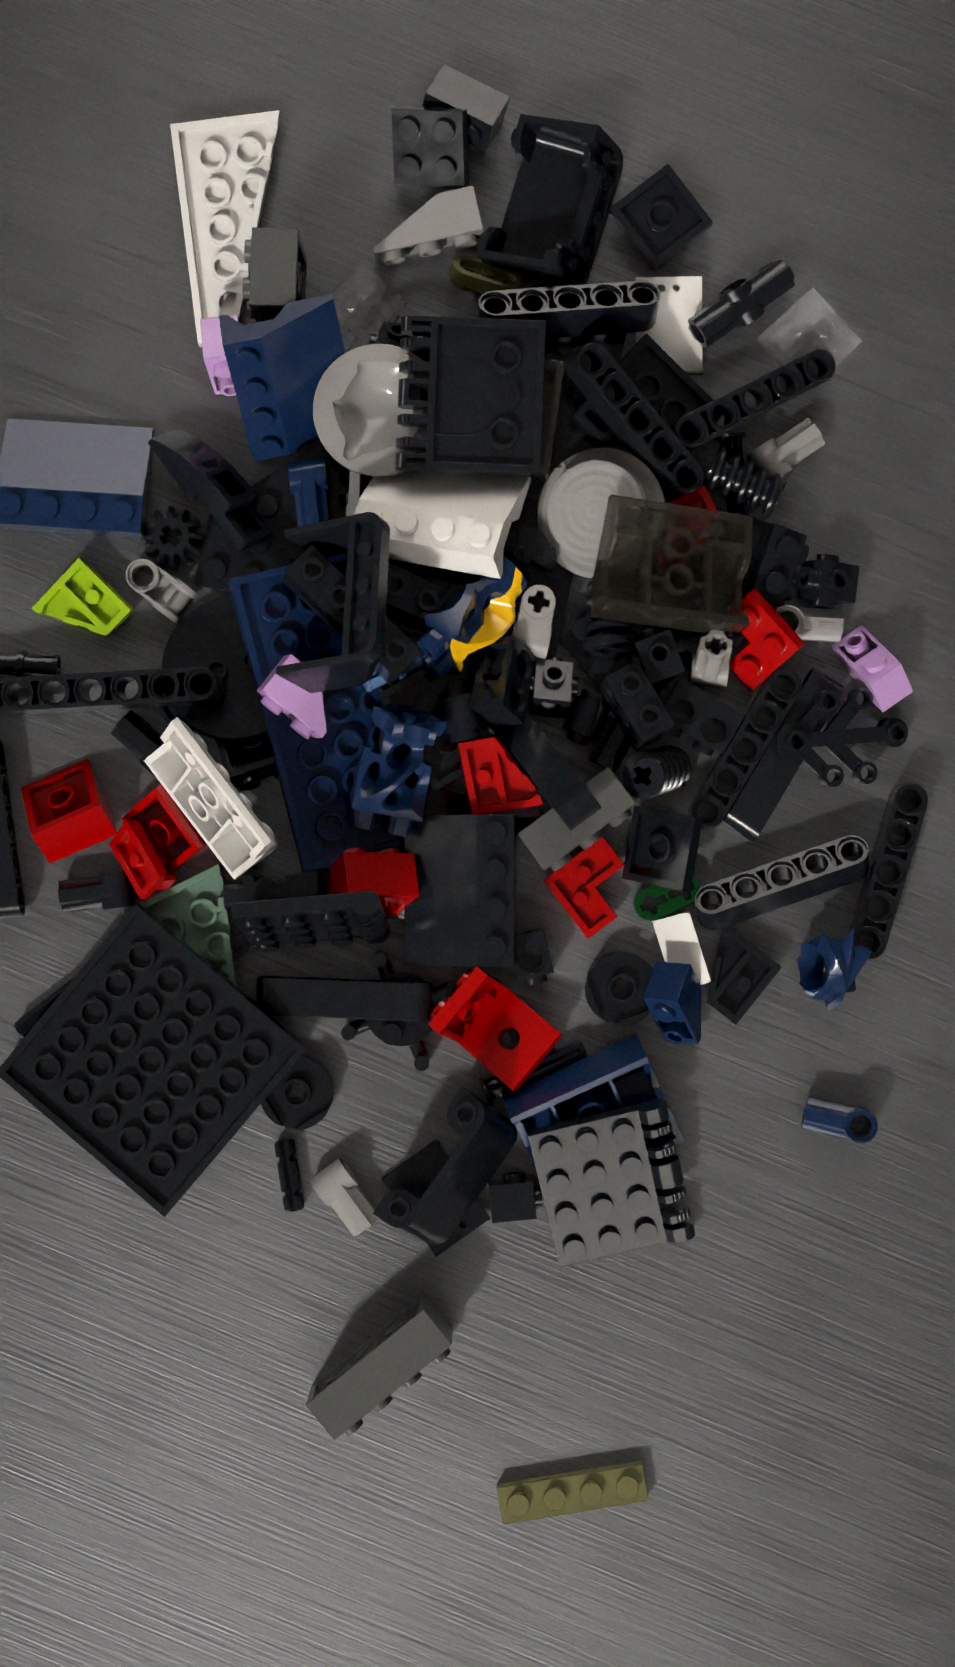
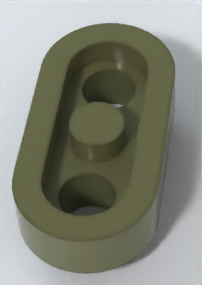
M467 255L455 257L452 260L449 271V278L456 287L461 290L476 291L482 294L495 290L521 289L523 279L518 273L484 263L481 259Z

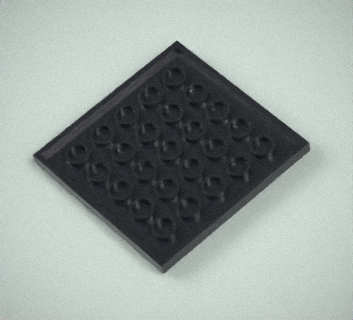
M137 903L0 1066V1078L165 1217L309 1047L143 906Z

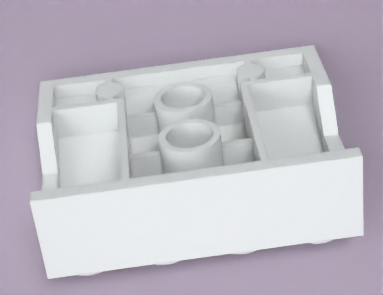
M432 471L403 472L385 477L373 476L359 498L354 515L373 512L388 523L390 528L389 559L501 579L505 542L511 523L520 517L531 478L526 475Z
M178 717L172 720L160 737L164 744L149 755L144 762L235 880L274 851L278 846V843L275 841V835L272 829L266 823L261 822L252 811L253 808L249 799L243 793H239L230 782V776L224 766L216 763L208 753L207 745L202 737L193 733L189 726Z

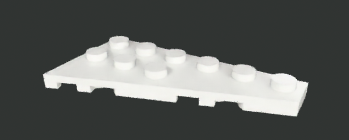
M280 110L170 124L199 347H202L200 319L237 314L239 323L241 321L244 306L243 278H249L250 276L248 263H245L244 260L245 239H251L252 227H259L281 119Z

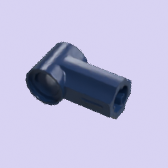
M326 458L288 461L291 493L295 496L297 527L330 520L327 500L329 479Z
M808 1096L802 1115L801 1128L851 1139L856 1143H866L875 1137L878 1131V1123L876 1118L864 1107L849 1106ZM858 1115L866 1116L869 1120L867 1130L860 1134L851 1132V1120Z

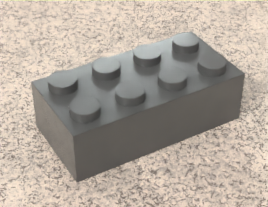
M423 1295L311 1386L306 1402L307 1408L333 1440L342 1434L346 1437L350 1436L363 1424L361 1418L371 1410L375 1413L380 1412L392 1401L393 1398L390 1395L402 1386L404 1390L408 1389L422 1376L419 1372L430 1362L433 1366L439 1364L450 1354L449 1347L452 1345L453 1328L429 1298Z

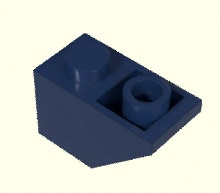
M657 961L643 996L665 1041L675 1044H683L684 1042L699 1044L701 1040V985L691 964Z

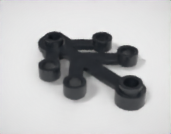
M855 687L849 691L847 701L823 731L811 732L823 714L835 711L840 703L839 696L835 691L821 690L816 693L813 700L814 703L798 723H787L778 730L774 743L778 753L783 758L788 760L801 759L818 775L819 782L823 786H839L843 782L844 772L838 765L827 764L811 747L824 746L851 772L854 781L870 784L877 777L876 766L872 762L862 761L845 744L878 742L884 747H899L905 743L908 737V728L905 722L899 718H884L878 722L876 727L845 729L859 710L869 708L873 702V695L868 688ZM859 692L864 697L861 705L858 704L856 699ZM825 695H828L830 698V704L827 708L823 705ZM895 726L898 730L896 739L892 736V730ZM794 735L798 737L796 748L791 744V739ZM864 766L868 770V775L865 779L861 776V770ZM832 769L835 777L832 782H829L827 774Z

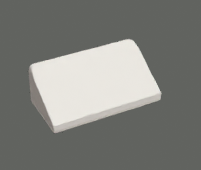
M686 910L652 921L664 962L691 964L700 985L711 982L690 912Z

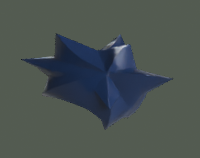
M855 926L841 941L822 934L809 941L808 944L800 945L801 952L797 958L800 972L799 984L810 997L822 1000L828 1010H832L840 1005L845 993L856 990L855 978L872 951L867 947L855 945Z

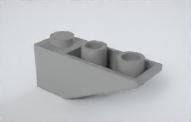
M473 185L434 195L373 248L376 263L384 262V265H395L405 261V256L419 253L421 257H429L439 254L441 248L455 245L457 249H464L476 245L477 240H479L483 233V226Z

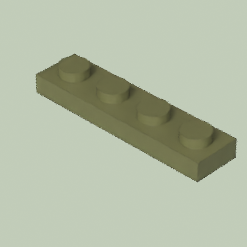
M642 1460L497 1484L503 1524L648 1501Z

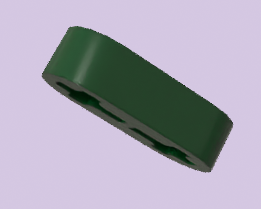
M693 876V889L689 892L690 897L688 899H684L682 895L670 898L668 892L674 889L649 885L636 893L633 899L634 911L644 920L652 921L662 918L694 903L695 894L701 888L700 883ZM645 894H649L651 898L664 895L665 901L655 906L657 912L651 914L648 910L642 911L640 909V905L644 903L643 896Z

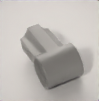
M807 418L777 439L771 438L746 457L748 460L754 461V469L756 471L762 466L767 467V480L775 473H780L781 478H783L794 469L793 466L823 447L826 443L816 424Z
M784 605L775 610L779 615L785 613L792 617L794 620L793 631L802 640L841 642L844 624L843 610L800 608L792 605Z
M710 630L709 634L700 638L697 652L691 653L692 661L689 665L688 676L690 684L726 688L732 653V640L725 636L724 631Z
M341 1158L336 1159L309 1179L320 1199L327 1206H332L354 1237L365 1231L379 1219L373 1214L375 1208L357 1186L359 1182L354 1173Z

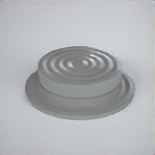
M390 344L363 345L341 355L322 375L313 400L314 425L324 448L342 466L366 476H392L403 473V471L395 470L396 453H426V450H403L396 448V439L406 436L413 438L427 437V426L403 427L397 424V415L427 414L428 409L411 410L398 408L399 379H429V374L415 375L399 372V363L402 361L424 362L414 353Z
M614 448L588 449L562 461L546 480L537 506L538 530L546 536L550 543V548H556V562L574 574L592 579L604 576H621L642 564L651 555L660 541L666 519L665 497L654 473L637 457Z

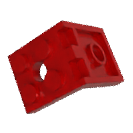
M476 966L473 971L468 970L461 976L456 984L458 989L450 999L442 1000L432 1012L434 1018L428 1025L438 1034L459 1043L508 1088L516 1092L563 1035L499 979ZM508 1029H516L520 1036L518 1045L513 1049H505L502 1045V1036Z

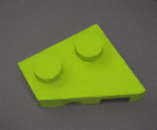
M78 558L32 607L36 613L63 620V622L74 626L87 628L89 631L103 636H111L135 610L84 558Z

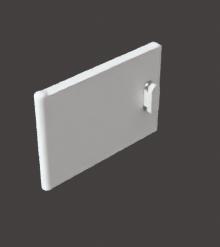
M702 276L635 277V281L651 282L660 290L656 322L650 330L636 332V343L642 336L648 334L687 374H703L702 346L694 339L688 328V319L702 310Z

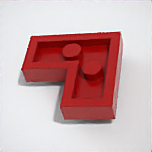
M755 588L726 614L728 619L750 642L730 661L729 667L751 691L756 689L805 644Z
M603 835L599 840L585 850L583 849L572 860L543 880L587 939L618 917L596 888L625 865Z

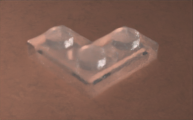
M811 288L757 338L761 346L780 366L784 365L807 343L814 350L823 349L831 353L837 366L862 343L859 337L814 288Z

